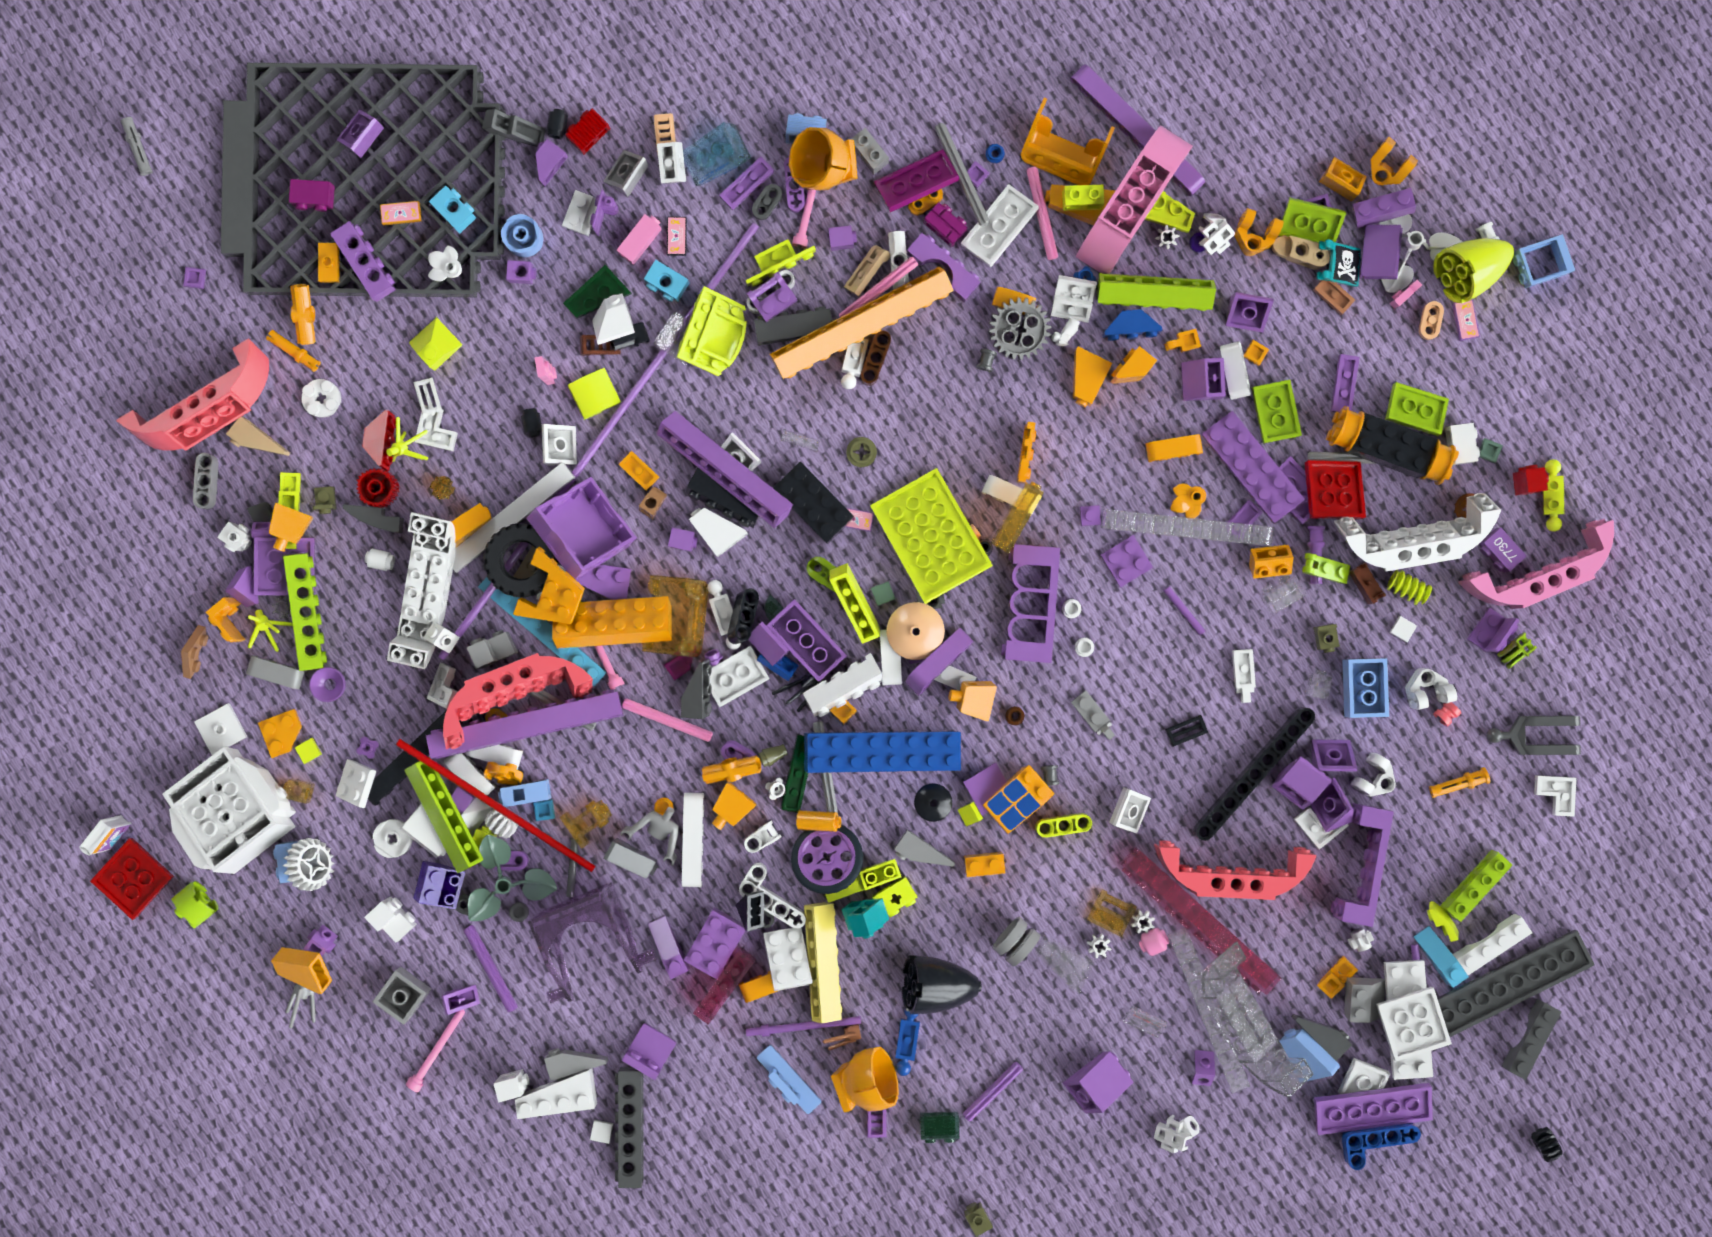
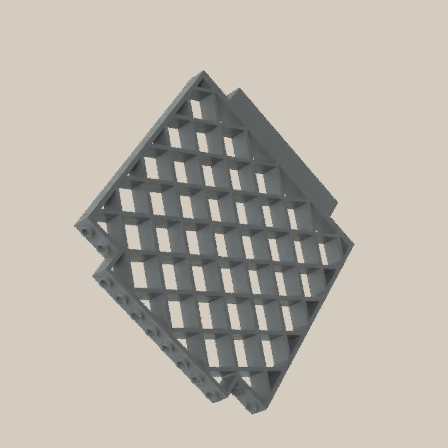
M247 62L246 101L223 100L221 254L226 257H244L243 292L248 295H291L290 286L301 284L306 280L313 287L309 288L310 296H370L361 281L356 277L357 275L352 267L348 269L340 260L339 266L346 273L339 279V282H336L330 288H320L309 277L318 267V253L301 269L286 251L305 233L317 244L323 243L310 228L326 212L314 210L307 218L301 221L287 206L289 203L290 187L278 197L263 182L283 162L300 177L299 180H313L332 162L347 177L334 190V205L354 185L370 201L350 221L354 225H362L377 209L381 212L380 205L401 186L416 201L420 202L421 213L426 210L441 225L421 247L404 231L410 223L393 224L394 226L372 246L374 248V251H372L373 255L379 257L393 272L391 275L395 281L393 286L400 280L408 288L396 289L385 297L477 298V292L481 291L480 281H477L478 273H481V263L478 260H501V255L504 254V244L501 243V230L504 224H501V217L505 215L504 205H501V199L505 197V187L502 186V179H505V167H502V160H505L506 157L505 148H502V141H505L506 138L489 132L470 153L453 137L473 116L483 126L484 120L477 112L496 109L506 114L500 103H483L484 95L483 91H480V84L484 83V74L477 65ZM280 73H292L301 84L279 103L265 87ZM297 73L311 74L303 80ZM327 73H338L348 85L327 104L312 88ZM344 73L359 74L351 81ZM374 74H386L396 85L374 105L359 88ZM392 74L406 75L398 81ZM421 74H432L443 86L421 105L407 88ZM439 74L454 75L446 82ZM468 75H473V103L469 106L454 88ZM260 90H262L277 107L259 124ZM310 91L324 108L307 125L302 127L288 111ZM357 92L372 107L367 114L375 119L380 115L395 132L375 152L369 147L367 151L371 156L349 175L334 159L346 147L337 141L326 151L311 135L331 115L346 128L347 124L335 111ZM404 92L419 109L401 127L397 128L382 112ZM451 93L466 110L445 129L430 112ZM286 115L300 131L279 151L264 134ZM427 116L442 133L421 153L406 135ZM259 137L276 153L260 170ZM309 138L324 155L302 174L287 158ZM403 139L419 156L397 176L381 159ZM450 139L466 157L444 176L429 159ZM495 142V177H492L476 159ZM379 162L395 179L373 199L357 182ZM424 163H427L442 180L420 200L405 182ZM473 163L489 181L467 200L452 182ZM258 184L275 200L259 217ZM445 186H449L451 189L454 188L461 195L460 198L465 203L467 202L475 210L474 213L488 226L468 248L451 231L454 227L448 221L444 224L428 208L431 204L429 201ZM494 189V224H491L475 206ZM333 205L331 210L344 223H347L348 220ZM284 209L299 225L278 245L262 228ZM257 231L275 248L258 265ZM401 233L417 251L396 270L380 252ZM448 233L465 250L457 259L461 266L470 258V290H462L448 277L441 282L433 281L426 289H414L403 276L423 257L428 260L429 255L427 253ZM494 235L493 252H477ZM332 239L329 243H336V242L334 241V239ZM283 256L298 273L282 288H273L262 274ZM364 257L361 260V265L368 262V257ZM257 279L266 288H257ZM353 280L361 289H347L344 287ZM448 281L456 290L437 289Z

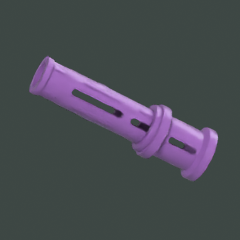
M1308 526L1309 542L1307 545L1310 547V553L1322 557V547L1325 545V542H1323L1325 526ZM1310 575V584H1322V578Z

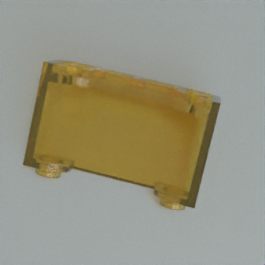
M650 575L648 582L650 593L656 595V597H669L672 606V641L642 643V652L698 657L701 654L708 598V584L706 581Z

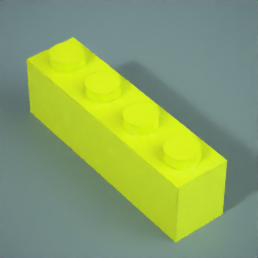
M848 563L830 570L829 580L862 644L880 637V626Z

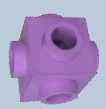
M322 925L318 931L314 929L307 938L310 941L303 950L318 952L322 957L325 952L329 954L336 946L333 942L338 935Z

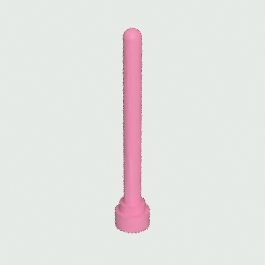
M808 190L799 232L796 233L792 241V245L795 247L799 244L802 245L801 248H807L808 239L806 231L816 190Z
M594 646L609 677L607 684L610 690L624 685L622 677L615 673L603 646Z
M464 1009L455 1013L417 1074L408 1079L406 1086L415 1092L420 1091L423 1086V1077L463 1017Z

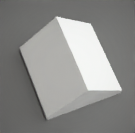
M542 424L544 464L547 466L559 465L562 462L565 465L577 464L576 426Z
M734 433L730 434L721 446V448L750 471H753L761 463L760 459Z
M1123 787L1109 823L1137 833L1151 798Z

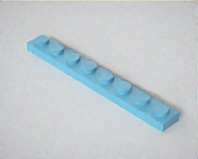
M486 577L478 588L485 592L491 581ZM496 589L490 598L557 656L584 669L592 677L593 687L606 674L603 668L578 647L556 648L552 639L553 625L547 620L513 615L520 597L506 595L499 589Z

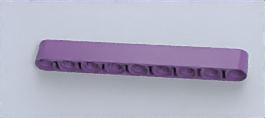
M1082 65L1070 78V81L1075 83L1086 97L1089 96L1093 100L1092 103L1099 110L1102 109L1113 123L1116 122L1120 126L1119 129L1127 137L1130 136L1133 139V143L1140 149H1143L1155 133V130L1088 65ZM1185 159L1172 177L1181 189L1184 188L1188 192V196H1192L1205 183L1203 176Z

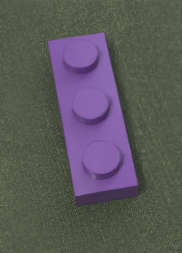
M762 157L758 158L719 195L720 198L733 211L774 173V169Z
M1339 355L1330 412H1340L1344 406H1348L1349 410L1352 411L1360 357Z

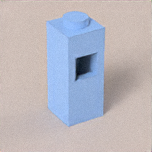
M549 779L502 787L500 792H498L499 802L504 807L552 798Z

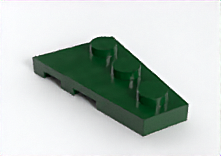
M604 265L563 304L576 318H580L599 309L603 300L612 295L623 294L624 297H627L632 293Z

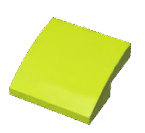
M605 368L568 384V388L584 420L621 403Z

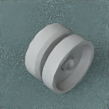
M1020 916L1008 925L992 947L999 955L1006 954L1005 960L1013 967L1018 965L1032 951L1041 936L1034 928L1026 930L1028 924Z

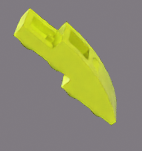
M888 860L861 869L855 881L846 889L837 893L825 894L828 903L901 878L896 860Z

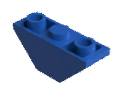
M1141 309L1121 311L1102 334V338H1108V341L1119 340V337L1127 336V339H1137L1138 335H1146V338L1157 337V334L1162 331V326Z

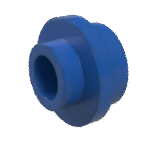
M992 144L986 149L985 155L989 162L999 163L1003 160L1005 151L1001 145ZM997 151L999 155L993 157L991 153Z

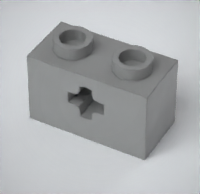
M866 128L850 139L854 140L855 152L873 175L889 163V157Z

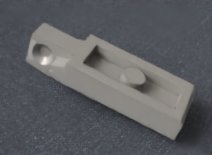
M1086 690L1071 701L1072 705L1098 735L1103 733L1109 740L1115 736L1109 728L1112 725L1110 719Z

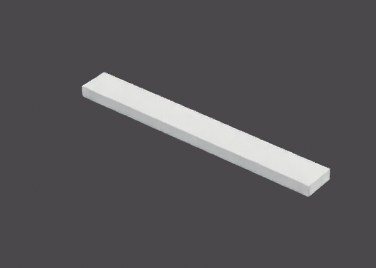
M565 463L559 464L456 547L453 570L458 573L486 550V544L490 542L494 533L499 532L503 527L510 526V524H519L536 507L545 503L575 479V476Z

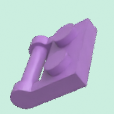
M778 271L773 274L774 277L754 291L750 290L746 293L766 323L798 301ZM779 283L781 288L761 302L758 301V296Z

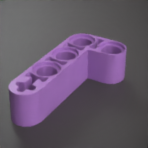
M959 628L910 673L905 683L918 696L921 695L930 686L932 681L968 649L974 641Z

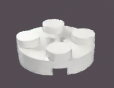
M313 380L302 389L303 407L311 415L319 418L329 417L340 406L341 393L338 387L328 380ZM320 393L326 396L322 404L320 401H317Z
M389 819L376 827L373 833L374 847L380 855L387 858L399 857L410 849L412 839L400 830L405 822L398 819ZM389 834H395L397 842L390 843Z

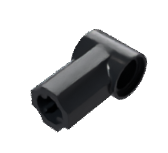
M644 323L633 324L635 333L611 340L610 344L613 350L617 351L633 345L638 347L640 343L650 342Z

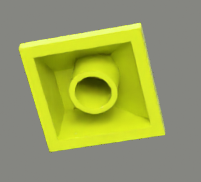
M437 317L409 342L421 359L434 371L462 346L460 341Z

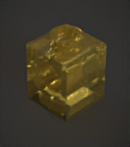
M292 778L285 782L283 789L287 793V799L307 804L311 802L315 784ZM296 785L300 786L302 790L299 796L294 792Z

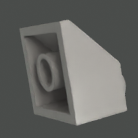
M1347 977L1344 1015L1349 1022L1370 1023L1380 1019L1376 1004L1383 1002L1385 999V979Z

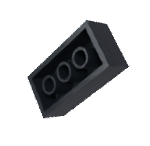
M801 461L773 487L775 491L793 504L792 509L826 544H829L854 519V515Z

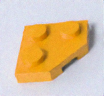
M296 709L258 722L271 759L291 752L302 728Z

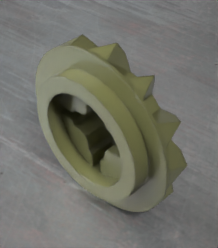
M857 437L848 444L846 455L852 465L862 468L874 462L877 449L869 438ZM861 444H863L864 451L870 452L864 454L862 460H860L859 454L853 453V451L860 450Z

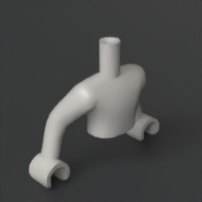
M668 807L663 815L655 811L649 812L632 827L625 826L620 833L621 836L623 833H627L629 835L628 840H630L635 832L650 822L647 831L653 837L665 840L667 835L670 834L667 854L663 861L665 862L666 859H670L672 861L671 866H673L677 859L674 850L678 837V825L670 820L674 813V809Z

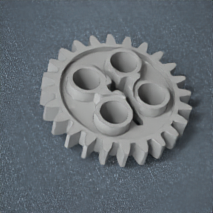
M1017 297V302L1015 303L1010 298L1009 305L1002 302L1004 308L997 307L999 313L992 314L995 321H989L994 326V328L989 329V332L994 333L990 339L997 340L993 344L994 347L1000 346L999 353L1005 350V357H1008L1011 353L1013 360H1015L1017 355H1019L1020 360H1023V355L1025 354L1030 359L1031 352L1038 355L1036 349L1043 350L1041 344H1048L1045 336H1051L1046 331L1052 328L1051 325L1046 324L1050 321L1049 317H1044L1047 311L1043 310L1040 312L1042 305L1039 304L1035 307V300H1032L1029 304L1027 297L1023 302H1021L1020 297ZM1022 312H1025V316L1022 321V326L1025 329L1020 331L1018 345H1015V341L1018 336V331L1015 328L1020 326ZM1010 313H1017L1018 318L1016 321H1008ZM1029 317H1036V323L1034 325H1027V319ZM1006 332H1013L1011 340H1004ZM1026 335L1032 336L1030 344L1022 343V339Z

